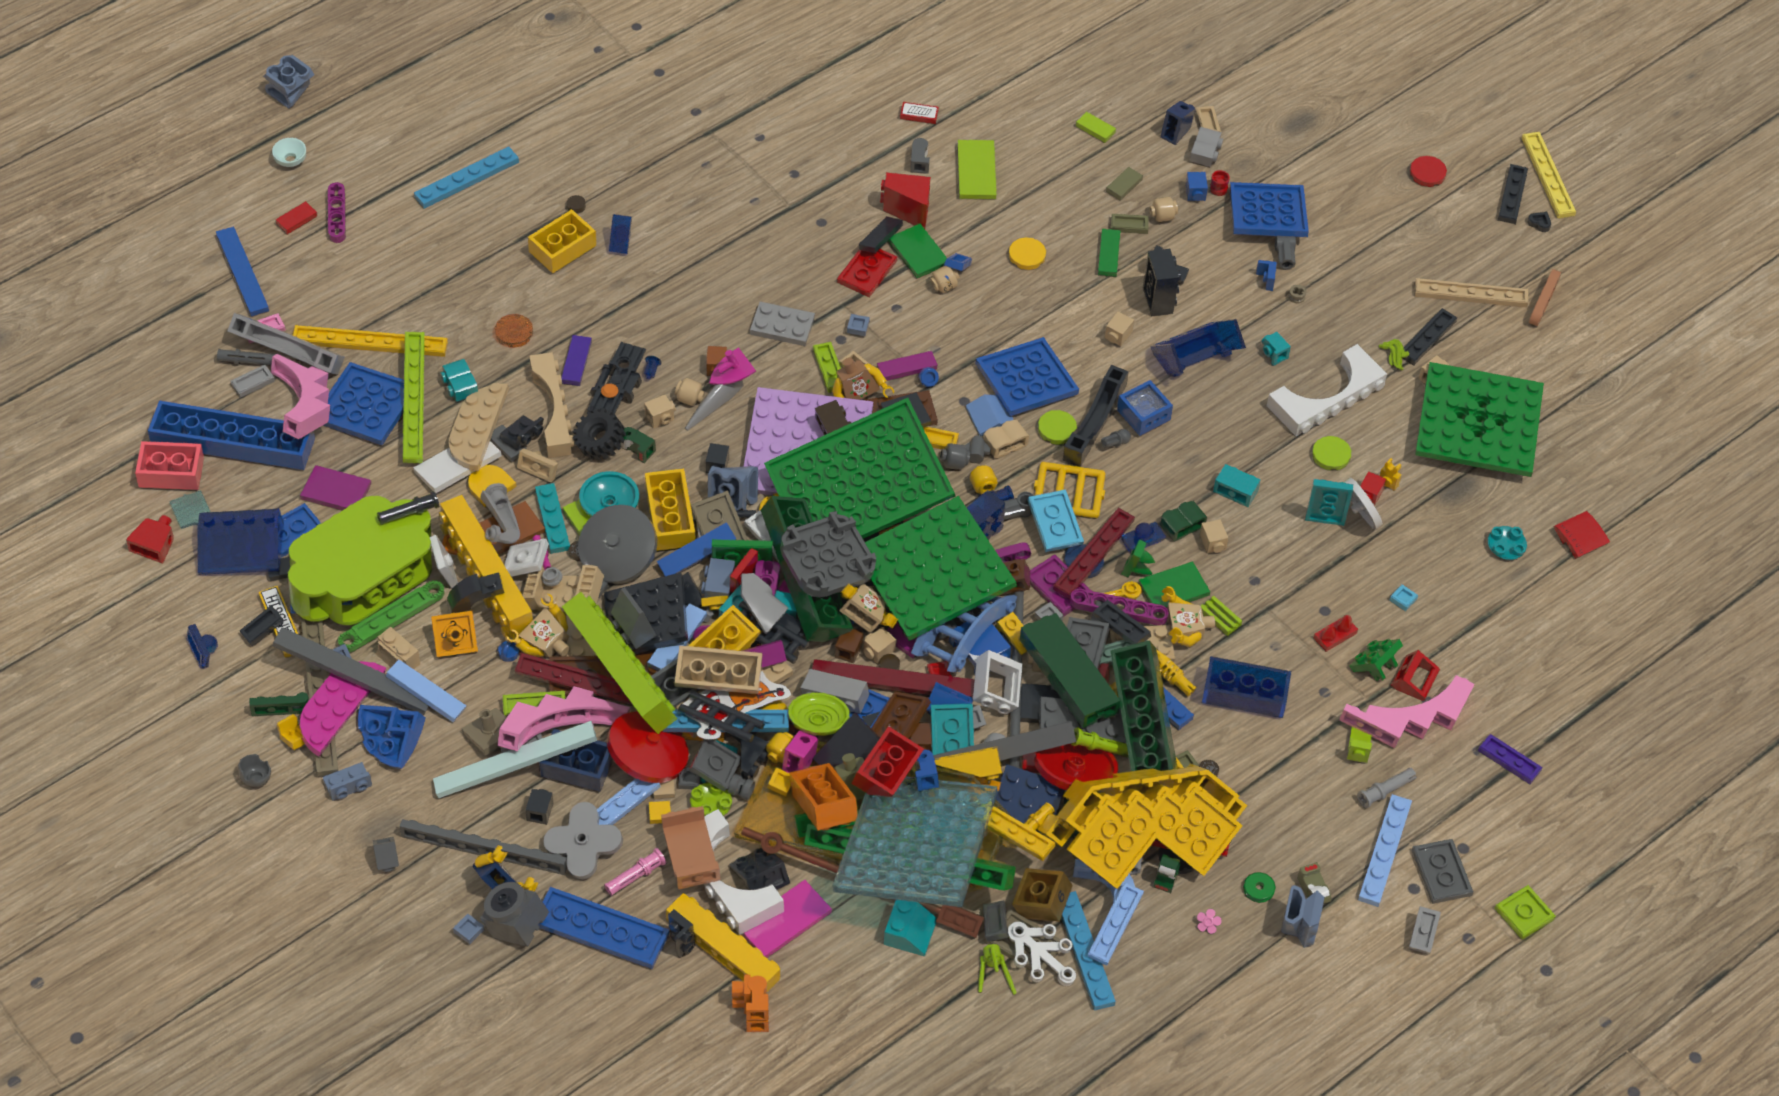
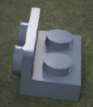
M363 762L323 777V782L332 801L343 799L352 793L364 791L372 786L371 776L366 771Z

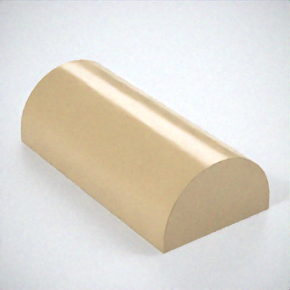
M679 645L675 687L759 694L762 653Z

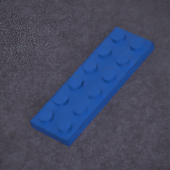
M553 887L549 888L543 900L549 913L545 920L538 924L540 929L653 969L670 934L667 928Z

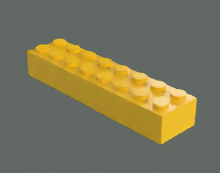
M463 495L440 503L441 512H439V517L442 521L440 528L444 535L449 534L450 546L453 550H458V559L461 564H465L467 567L468 577L478 574L480 578L497 572L500 573L505 593L485 598L483 601L486 607L491 608L493 611L494 621L500 623L504 638L507 636L514 640L515 636L510 630H516L520 634L533 621L530 607L490 540L486 539L484 530Z

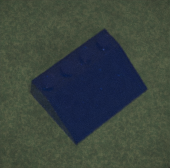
M280 508L199 513L197 528L198 575L279 571L284 529Z

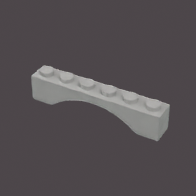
M234 313L227 330L337 375L345 356L241 314Z

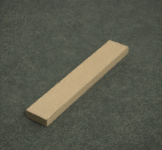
M1420 278L1415 280V297L1528 307V289Z

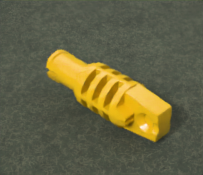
M1157 650L1161 676L1169 684L1176 685L1189 697L1197 687L1184 677L1183 670L1172 662L1170 658Z

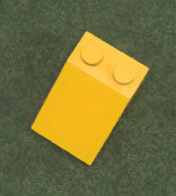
M732 605L688 646L743 651L750 648L761 631Z
M997 746L939 757L934 760L935 765L978 777H986V780L999 778L998 774L1002 773Z

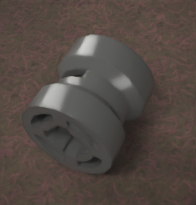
M734 774L728 787V793L734 796L740 795L742 799L748 801L754 791L755 781L751 779L745 780L742 776Z

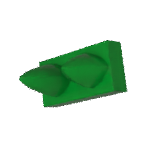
M1139 539L1129 555L1121 575L1128 578L1131 572L1141 575L1153 574L1145 565L1155 563L1151 554L1144 550L1146 542Z

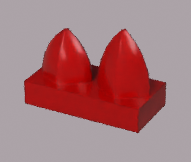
M1344 615L1342 618L1316 632L1313 638L1327 652L1356 635L1358 628L1352 623L1350 615Z

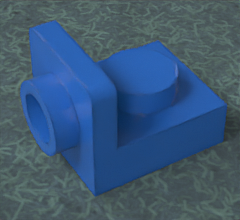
M1258 260L1256 275H1262L1263 282L1266 283V290L1273 291L1277 262Z

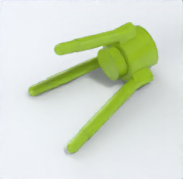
M996 944L985 946L983 948L984 955L980 957L981 967L978 992L981 993L983 989L986 964L989 967H994L995 972L999 971L998 965L1001 964L1012 994L1015 995L1017 992L1006 966L1004 955L1001 954L1000 947Z

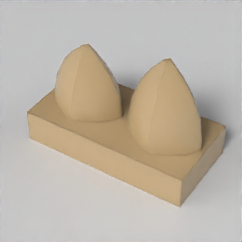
M523 448L519 452L517 468L552 482L555 480L558 463L556 460L543 457L540 451L531 452Z

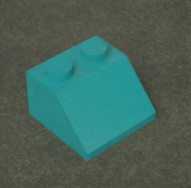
M897 896L884 932V945L925 957L937 918L920 903Z

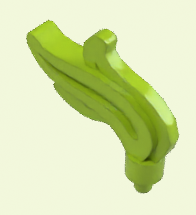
M1398 339L1380 344L1379 348L1391 350L1389 363L1402 371V358L1409 356V352L1404 351L1403 344Z

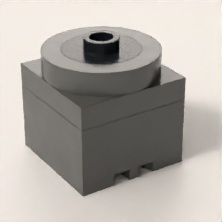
M506 882L496 886L487 895L484 902L485 911L480 919L495 939L528 947L534 938L533 932L539 930L538 924L545 920L549 911L535 891L523 889L521 885L515 882Z

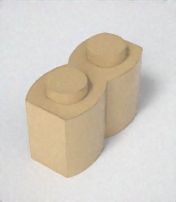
M1018 420L1004 422L1001 427L989 428L984 433L983 440L991 448L990 453L996 459L1006 456L1011 451H1018L1027 446L1029 435Z

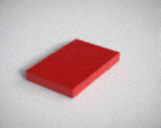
M879 249L876 253L858 250L838 276L837 283L870 298L895 265L898 257L882 249Z

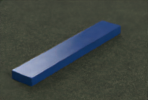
M234 226L216 231L217 239L250 316L268 312V304Z

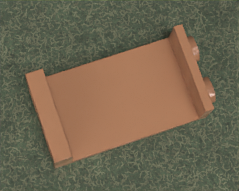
M703 806L691 807L687 810L661 815L662 828L678 889L720 881V868L718 861L716 862L705 822Z

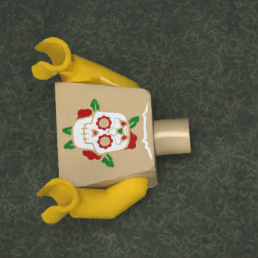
M847 584L841 591L842 598L848 601L840 609V612L871 633L879 624L893 628L898 621L894 615L887 614L885 603L881 596L877 594L878 592L874 586L862 584L859 588Z
M1170 586L1162 590V593H1164L1162 601L1167 602L1169 600L1167 622L1170 625V632L1168 635L1172 637L1171 642L1173 646L1184 645L1191 647L1204 638L1205 628H1215L1214 616H1203L1200 605H1194L1182 600L1175 595L1174 589Z
M547 593L550 597V602L544 603L542 598H540V601L543 605L548 606L549 609L545 607L520 634L516 630H510L515 636L514 640L505 636V639L509 643H516V647L528 655L536 657L545 655L549 658L557 652L561 656H565L570 650V647L565 643L569 639L566 633L568 630L566 616L559 606L553 603L552 595Z

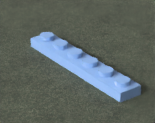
M1392 794L1358 901L1379 907L1412 800Z

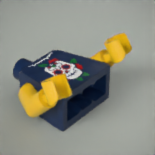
M498 845L493 853L486 852L475 859L472 867L491 889L506 882H515L521 885L523 889L535 891L539 884L534 882L535 879L532 877H527L524 884L515 881L510 873L500 864L508 854V852L501 851L502 846Z

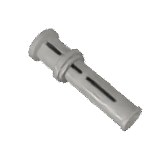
M1409 767L1382 783H1374L1371 788L1359 791L1357 797L1360 804L1364 808H1368L1371 806V803L1385 799L1386 795L1415 780L1417 776H1414L1416 773Z

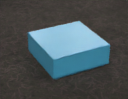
M1401 585L1390 596L1389 601L1406 611L1417 600L1418 595L1404 585Z

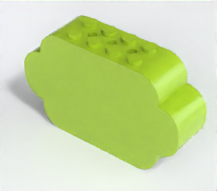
M367 496L349 505L346 509L333 515L325 522L318 524L309 532L302 534L289 547L290 569L288 581L290 603L293 610L300 617L308 621H322L330 618L341 625H353L361 622L426 580L432 571L431 517L428 510H425L423 514L413 513L381 525L377 518V512L394 508L412 500L402 499L392 503L381 496ZM352 600V605H342L343 603Z

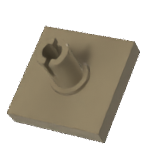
M497 708L491 711L489 709L482 710L479 713L480 717L461 728L463 735L485 756L500 747L498 746L499 729L507 717Z

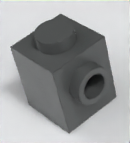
M394 837L372 840L377 869L388 872L398 867L399 862Z

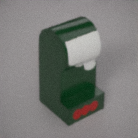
M625 427L626 436H623L625 441L624 444L620 443L621 447L638 454V460L645 463L656 451L655 439L634 428Z
M1163 854L1153 885L1154 888L1168 893L1172 892L1179 873V859H1172Z

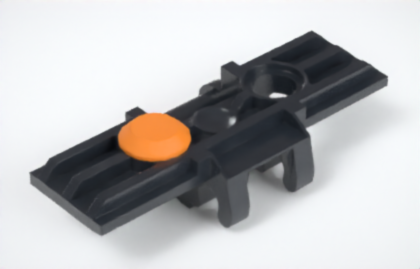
M624 342L620 343L612 361L610 360L609 364L602 366V373L595 387H592L590 390V394L594 397L587 412L591 411V413H594V409L597 408L601 412V408H605L607 411L610 410L613 414H616L624 396L628 399V403H632L634 399L632 390L634 386L639 388L642 383L640 374L636 371L646 352L645 348ZM621 363H627L629 365L627 368L619 367ZM608 376H612L609 383L604 385Z

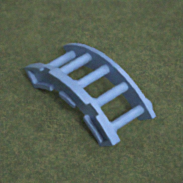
M1008 595L1002 598L996 596L989 600L992 604L985 602L977 606L984 610L978 617L967 612L957 616L972 624L965 635L945 626V623L918 636L911 653L916 656H928L931 653L950 662L947 671L961 672L975 642L993 622L1014 611L1017 596ZM939 632L960 641L954 655L933 646Z

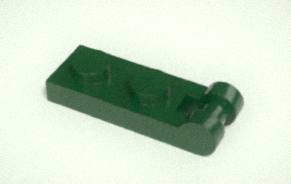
M300 692L296 696L280 695L278 697L260 696L249 698L251 716L301 714L309 701L307 693Z

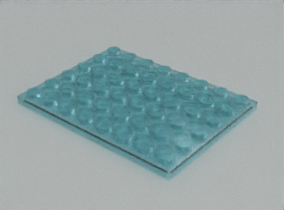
M906 776L893 797L865 793L832 885L833 892L962 907L997 796V786L938 780V788L918 791L916 777Z

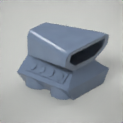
M294 55L283 56L280 59V64L269 66L266 74L262 76L269 81L265 86V91L285 107L291 108L310 85V78L314 76V73L308 65Z
M712 466L708 473V498L728 491L735 510H746V503L755 504L758 500V467L719 468Z
M1291 886L1281 932L1298 937L1304 948L1314 945L1324 896L1317 890L1306 899L1300 887Z

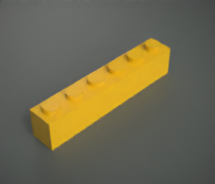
M683 893L666 909V921L669 922L668 914L675 909L693 924L695 944L742 981H744V975H751V977L762 976L767 981L768 992L780 980V967L775 961L768 960L761 950L749 945L742 935H737L731 931L728 924L725 922L721 923L710 910L703 909L695 898L688 897Z

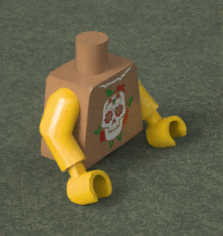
M852 358L843 360L842 364L844 367L836 372L837 379L832 390L834 397L861 400L880 390L879 386L883 388L882 393L886 398H888L885 394L886 389L889 388L894 393L893 387L886 384L887 380L877 367L869 363L863 364L861 360L854 362Z

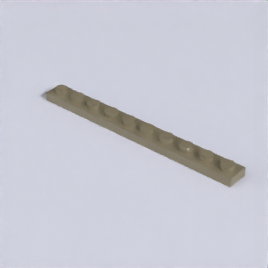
M301 617L303 637L325 646L323 620L308 621ZM306 662L310 700L328 678V671ZM335 737L319 757L315 755L318 777L339 771Z

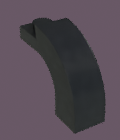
M497 572L480 578L478 574H474L457 583L447 597L449 614L471 611V607L476 602L505 593L500 573Z

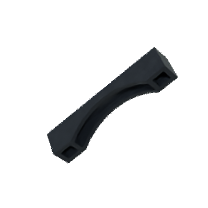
M1114 365L1109 367L1087 415L1080 426L1072 432L1064 446L1063 461L1078 467L1082 466L1116 406L1119 395L1123 393L1127 386L1129 371Z

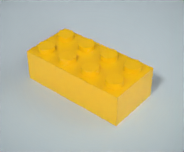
M684 468L645 473V489L650 520L657 534L656 551L681 548L694 541L695 528Z

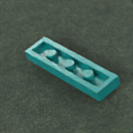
M555 483L535 486L550 553L569 551L570 543Z

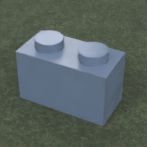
M710 559V565H706L704 577L707 580L702 583L701 594H705V598L715 596L730 597V575L735 570V561Z

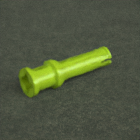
M1078 727L1074 729L1076 742L1071 743L1072 746L1080 745L1087 747L1088 750L1099 749L1129 758L1126 743L1100 737L1096 732H1084Z

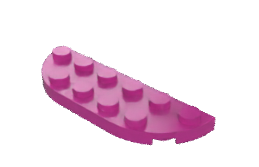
M360 661L364 665L384 674L386 673V667L374 662ZM331 673L308 701L301 713L299 729L303 737L302 740L309 750L319 757L371 691Z

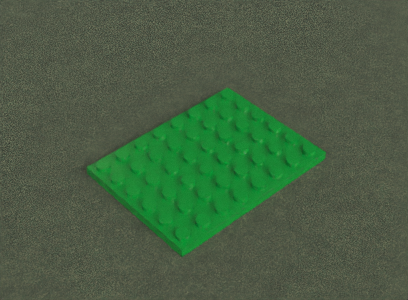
M905 398L764 463L780 497L805 498L814 522L829 517V512L837 511L838 515H844L848 518L852 516L856 521L855 527L862 539L956 497L909 398Z

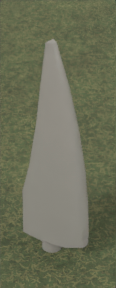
M743 381L726 385H715L699 405L685 429L688 431L732 399L743 387Z

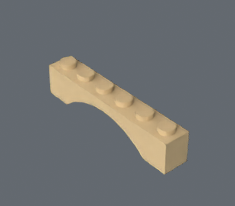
M553 352L530 355L533 383L538 385L548 395L554 407L552 419L544 430L548 458L571 455V447H574L573 435H569V431H571L570 420H566L565 417L568 416L567 404L563 405L562 402L565 401L564 389L560 390L559 387L562 386L561 375H557L556 372L559 371L558 360H554Z

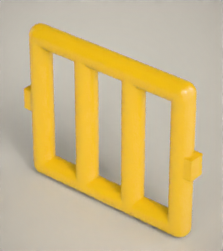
M1050 462L1040 463L1038 478L1034 484L1035 496L1043 494L1047 470L1058 472L1055 491L1064 490L1066 473L1078 474L1072 507L1074 514L1089 518L1099 517L1101 502L1104 500L1105 490H1103L1105 471ZM1085 476L1097 477L1092 510L1081 508Z

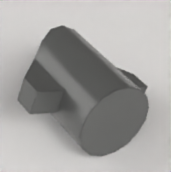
M974 436L965 445L967 450L970 451L969 461L972 463H981L984 459V454L990 455L991 448L981 436Z

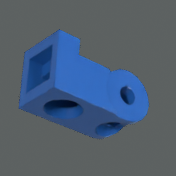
M923 750L915 762L918 791L939 787L933 754L929 750Z

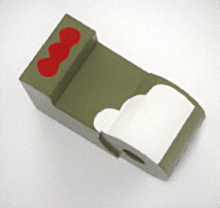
M1318 862L1300 867L1297 879L1306 897L1308 898L1318 890L1324 896L1323 904L1330 902V890L1323 880Z

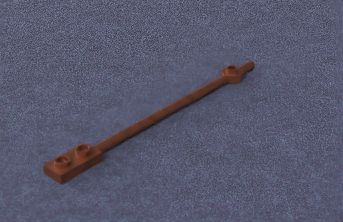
M746 827L741 832V835L760 842L763 850L767 853L773 854L783 851L895 898L899 896L916 901L929 912L938 915L936 922L977 938L985 918L981 915L946 901L943 902L942 907L783 843L782 836L777 832H769L764 835ZM771 838L776 840L775 846L770 845L769 841Z

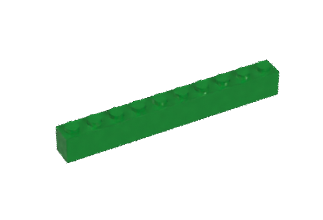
M813 823L807 824L804 845L1002 891L1013 887L1015 866L840 826H833L828 830H817Z

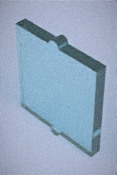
M201 490L189 495L184 494L183 497L169 501L181 529L192 525H199V523L213 518Z

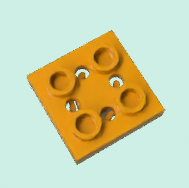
M472 611L431 616L437 657L478 651Z

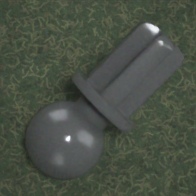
M1126 429L1114 431L1110 436L1101 439L1102 446L1106 448L1127 444L1131 439V434Z

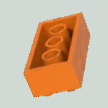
M830 763L789 773L792 795L817 830H828L833 826L848 825L858 820L856 797Z

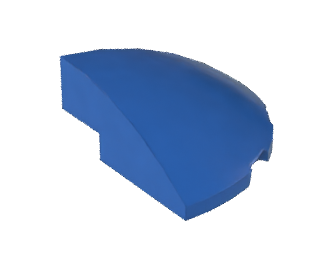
M360 705L358 728L364 738L362 742L370 754L387 766L402 769L418 743L426 717L420 712L403 711L397 707Z

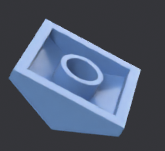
M984 394L966 405V409L979 436H983L989 428L1001 427L1004 422L1014 420L997 395Z

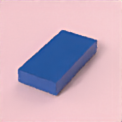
M955 253L946 259L944 266L963 271L971 265L972 259L971 257Z

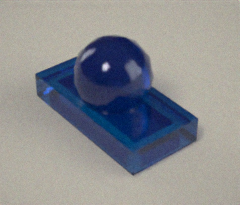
M613 214L609 252L628 254L632 216Z
M1156 521L1150 524L1143 522L1139 523L1135 530L1123 534L1121 540L1131 554L1139 539L1146 542V548L1165 540L1166 535Z
M196 624L189 625L186 639L200 668H208L210 654L216 651L218 641L215 636L210 634L201 636Z

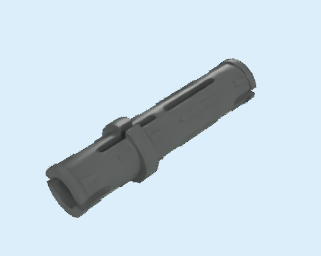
M218 349L217 361L234 362L238 365L240 363L272 365V356L276 354L245 352L240 349L235 351ZM250 357H253V358H263V359H265V360H262V359H251Z

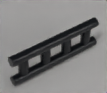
M741 601L738 608L743 610L741 613L746 618L749 615L754 617L746 602ZM778 622L772 627L776 632L770 639L759 634L756 641L762 645L779 641L782 636L793 641L786 650L784 649L786 660L792 664L798 659L797 656L793 655L798 647L801 646L806 649L810 643ZM757 623L755 626L762 631L759 623Z
M692 691L689 696L693 700L689 706L680 704L678 711L750 743L754 739V735L750 734V732L755 727L762 730L765 726L764 721L695 691ZM701 704L711 708L706 714L696 710ZM719 711L729 715L724 722L714 718ZM737 719L747 723L742 730L732 726Z

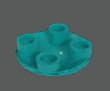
M1496 526L1488 536L1490 550L1502 559H1518L1527 549V541L1522 529L1519 527Z

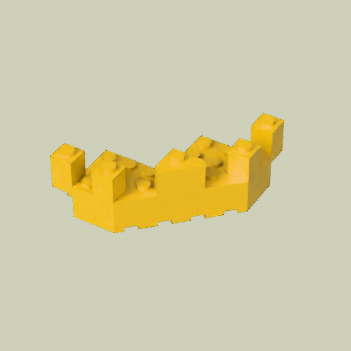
M1190 763L1187 768L1159 771L1153 768L1113 774V778L1087 782L1075 780L1063 795L1069 801L1057 816L1050 813L1037 830L1061 847L1075 830L1078 831L1079 834L1067 850L1114 888L1118 889L1155 839L1160 841L1202 876H1205L1243 826L1237 819L1248 805L1238 798L1240 795L1209 770Z

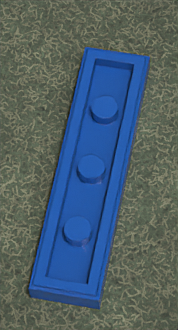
M727 522L658 560L657 564L664 576L682 572L711 556L712 539L737 540Z

